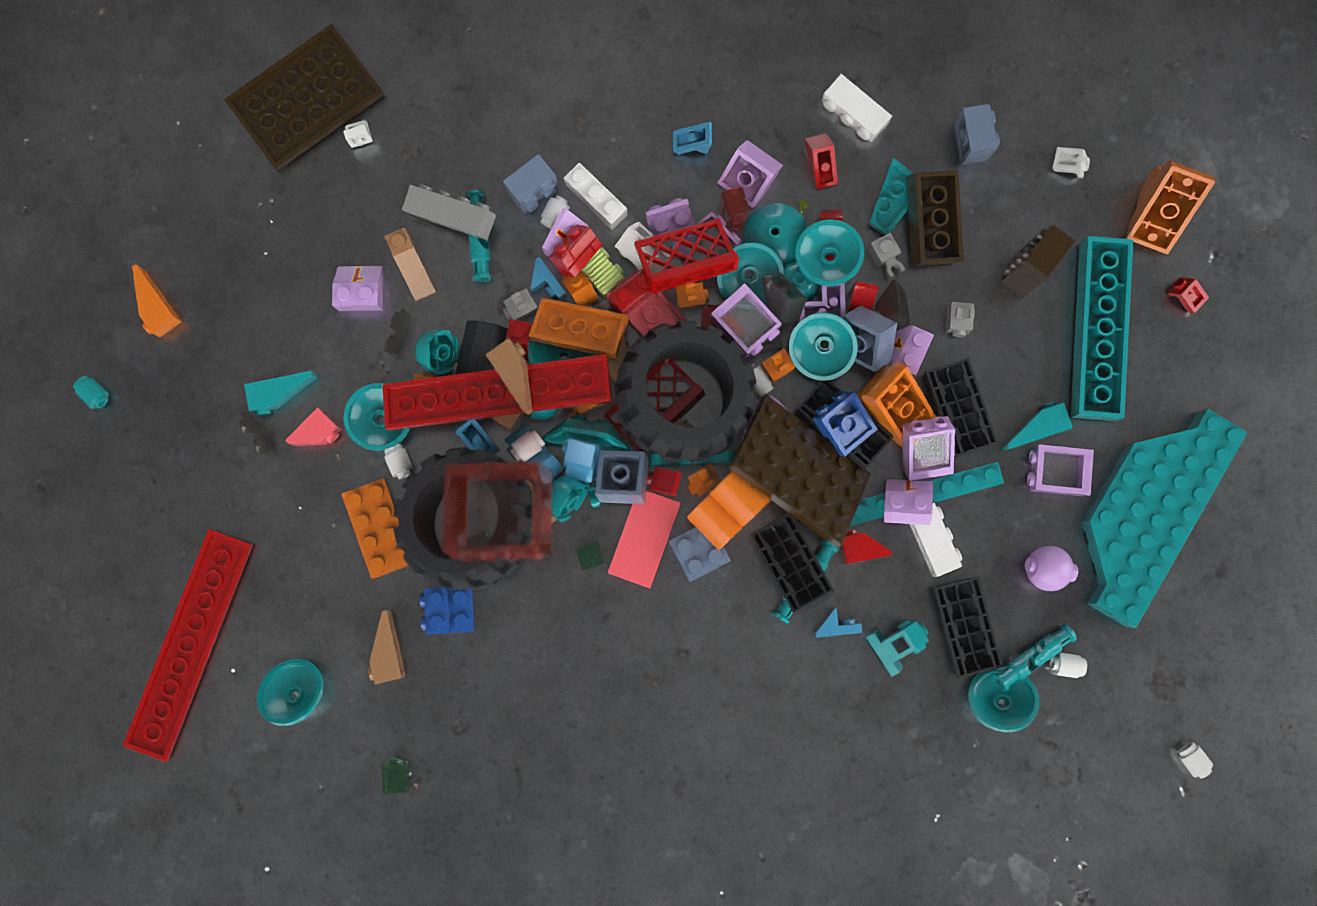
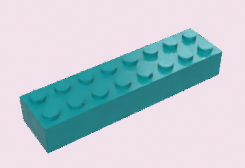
M1088 236L1080 242L1070 418L1102 421L1124 419L1133 256L1132 239Z

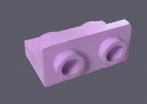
M677 198L670 201L669 205L663 207L656 205L649 208L648 212L645 213L649 230L654 236L695 225L688 199L682 200V198Z

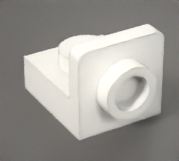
M366 120L345 126L346 130L343 132L352 148L373 142Z
M1057 147L1053 170L1076 173L1078 178H1083L1084 171H1088L1090 158H1087L1084 149Z

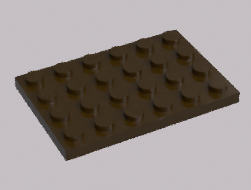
M331 23L224 100L273 167L278 171L385 94Z
M768 395L762 398L729 466L731 471L835 547L843 544L871 475L869 471L863 470L847 455L840 456L832 443Z

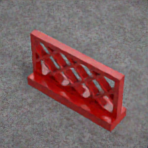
M720 219L634 242V247L649 282L651 294L733 272L738 267V254L736 251H733ZM714 227L719 232L716 238L705 234L707 229ZM693 234L698 236V239L694 244L684 240L685 236ZM702 239L713 243L710 250L698 246ZM667 240L677 242L674 250L663 246V243ZM681 244L692 249L688 256L677 252ZM649 245L656 249L651 256L644 253L641 247ZM716 245L725 248L727 253L719 255L714 253L713 250ZM659 250L670 254L667 262L656 258ZM695 251L706 255L705 259L701 261L693 259L692 256ZM674 257L685 261L683 266L679 267L670 263ZM655 263L662 266V271L652 274L650 270L651 264Z
M669 359L667 362L662 361L658 363L646 375V383L648 381H658L657 392H647L648 396H657V407H654V409L659 414L660 411H664L661 416L671 423H675L679 418L681 419L705 396L704 389L698 383L696 384L672 359ZM667 363L674 368L673 376H661V369ZM661 381H673V392H660ZM676 381H687L691 385L685 392H676ZM660 396H673V403L669 407H660ZM615 404L603 415V418L609 420V424H613L619 434L636 452H646L635 443L636 439L632 440L628 436V431H625V429L623 431L620 428L623 427L622 423H615L610 418L616 411H619L618 404Z

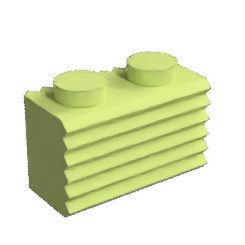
M601 247L583 267L582 271L595 289L606 299V295L625 280L623 276L625 272L617 263L613 265L608 260L610 258L609 254Z

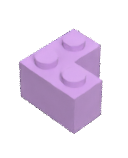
M845 283L837 286L819 285V302H799L797 306V324L805 317L821 312L832 313L843 318L845 315Z

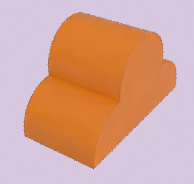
M1171 160L1167 161L1162 167H1154L1141 188L1137 200V208L1127 229L1126 239H1132L1135 243L1168 255L1216 182L1215 177Z
M894 362L891 366L885 365L856 394L867 413L894 435L892 440L902 448L903 424L936 418L909 369L899 362ZM919 438L913 439V445Z
M732 471L686 518L720 550L771 499Z

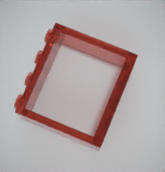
M540 462L445 465L443 553L451 555V559H459V561L464 562L474 561V558L482 559V561H497V557L505 558V560L518 561L520 556L529 558V560H543V556H551L552 470ZM534 480L533 544L466 546L468 482Z

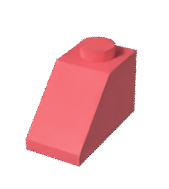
M316 408L285 441L294 446L327 445L328 443H333L340 434L338 432L342 428L323 410Z

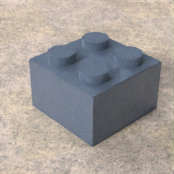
M990 104L963 108L953 123L961 165L988 161L1000 144L999 134L995 133L994 128L996 117L994 111H991Z
M539 154L503 181L508 195L523 214L533 212L539 207V203L543 199L553 197L559 188L556 175Z
M861 305L843 316V319L853 328L858 341V351L854 362L876 372L892 361L897 328L896 322Z
M600 450L595 495L600 502L645 504L649 467L646 453Z
M696 527L669 541L689 582L731 561L724 547L718 550Z

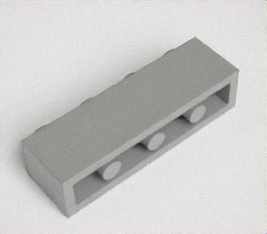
M420 184L419 187L410 185L402 207V211L412 216L488 240L496 214L489 211L490 207L477 202L475 206L470 204V200L460 196L456 200L451 198V194L441 190L438 193H434L431 187Z

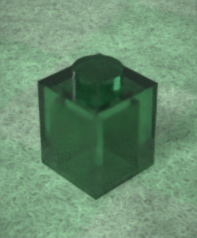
M599 542L576 548L582 571L605 564Z
M402 758L388 759V763L382 765L383 794L407 793L410 790L409 761L402 762Z

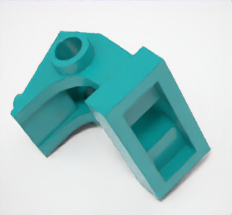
M905 620L897 626L899 629L897 632L887 637L882 635L879 628L871 631L867 636L868 641L892 677L900 673L903 668L899 659L911 652L917 654L927 647L925 643L929 639L926 635L929 633L918 620ZM903 636L909 646L898 652L892 642Z

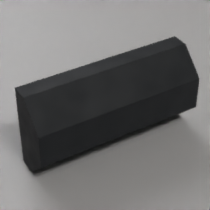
M467 320L455 375L495 369L486 354L506 340L508 328L478 320Z
M969 358L924 372L939 417L948 416L955 428L954 458L998 444Z
M822 380L796 409V412L821 433L812 418L817 415L816 410L825 404L829 406L834 402L833 396L841 390L830 380ZM872 416L870 417L877 430L847 454L863 470L867 469L894 436Z
M788 512L750 534L794 615L815 608L835 593L792 514Z
M979 577L934 587L935 599L957 678L1003 667Z

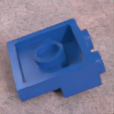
M840 391L833 396L834 402L829 406L825 404L816 410L817 415L812 419L822 435L829 437L839 455L846 456L874 433L877 427L855 392Z
M446 587L425 588L424 593L420 594V605L425 607V616L421 617V628L426 630V635L475 631L472 589L463 591Z

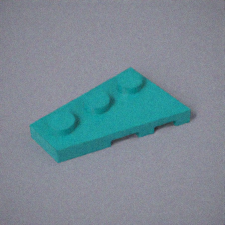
M894 158L891 161L869 221V225L883 236L889 234L908 211L906 177L913 173Z

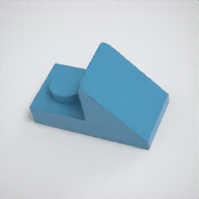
M711 122L673 131V152L676 154L695 150L707 154L712 145Z
M538 257L535 260L531 293L535 294L548 285L545 289L552 299L557 297L559 301L567 298L566 292L541 258Z
M475 419L466 420L454 429L455 433L471 450L482 449L494 453L499 449Z
M833 607L813 633L816 638L862 633L861 623H855V619L841 620V625H838L837 609Z

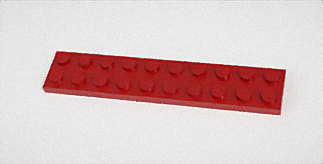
M606 354L527 365L532 412L612 402L609 364ZM496 369L382 384L385 429L388 431L525 413Z
M208 529L122 746L163 762L169 760L253 544Z

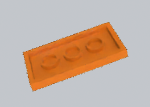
M542 298L528 337L530 341L596 355L606 354L608 357L616 359L629 318L625 314Z
M382 478L342 493L371 579L409 566L403 558L404 549L397 547L393 529L399 527V518L393 517L395 503L386 479Z

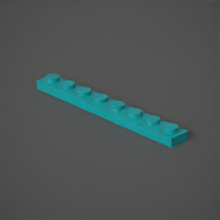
M998 462L930 480L933 481L932 503L1003 484L1004 480ZM886 493L861 499L850 526L884 517Z

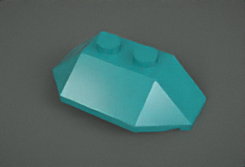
M574 416V419L567 418L541 438L547 446L563 448L565 440L572 437L598 444L600 450L632 451L613 424H609L610 421L605 419H596V422L587 421L588 418L584 416Z

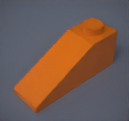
M135 264L132 266L138 312L143 320L141 325L148 334L161 337L182 321L145 269Z

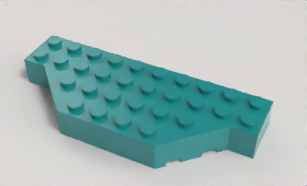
M1205 409L1196 413L1186 431L1133 443L1124 447L1081 522L1083 531H1085L1087 536V545L1091 560L1094 562L1098 582L1095 591L1087 603L1088 605L1127 628H1136L1246 437L1247 431L1210 409Z

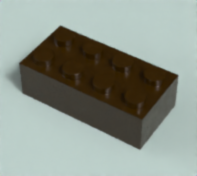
M959 170L916 172L907 176L912 266L963 262L964 250Z
M1054 224L1047 230L1042 228L1032 240H1029L1016 255L1017 258L1003 272L1005 277L1001 282L1023 298L1049 278L1076 241Z

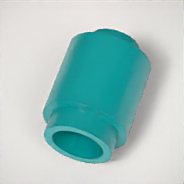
M82 376L73 385L75 393L91 409L101 408L108 401V392L93 378Z

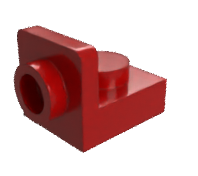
M1180 277L1173 282L1171 288L1167 291L1169 296L1178 297L1188 313L1195 314L1209 298L1199 282L1194 278Z

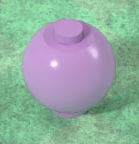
M1048 545L1036 549L1025 562V570L1029 580L1034 586L1044 591L1060 590L1069 582H1074L1078 576V567L1076 564H1073L1069 554L1056 546Z

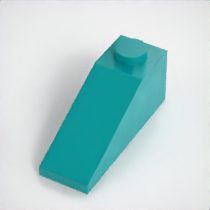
M306 371L244 384L249 411L257 413V416L271 414V410L280 408L315 381L317 374L313 371Z
M1053 401L1042 405L1043 409L1036 412L1002 446V450L1006 451L1072 429L1073 427L1065 404L1056 405V402Z

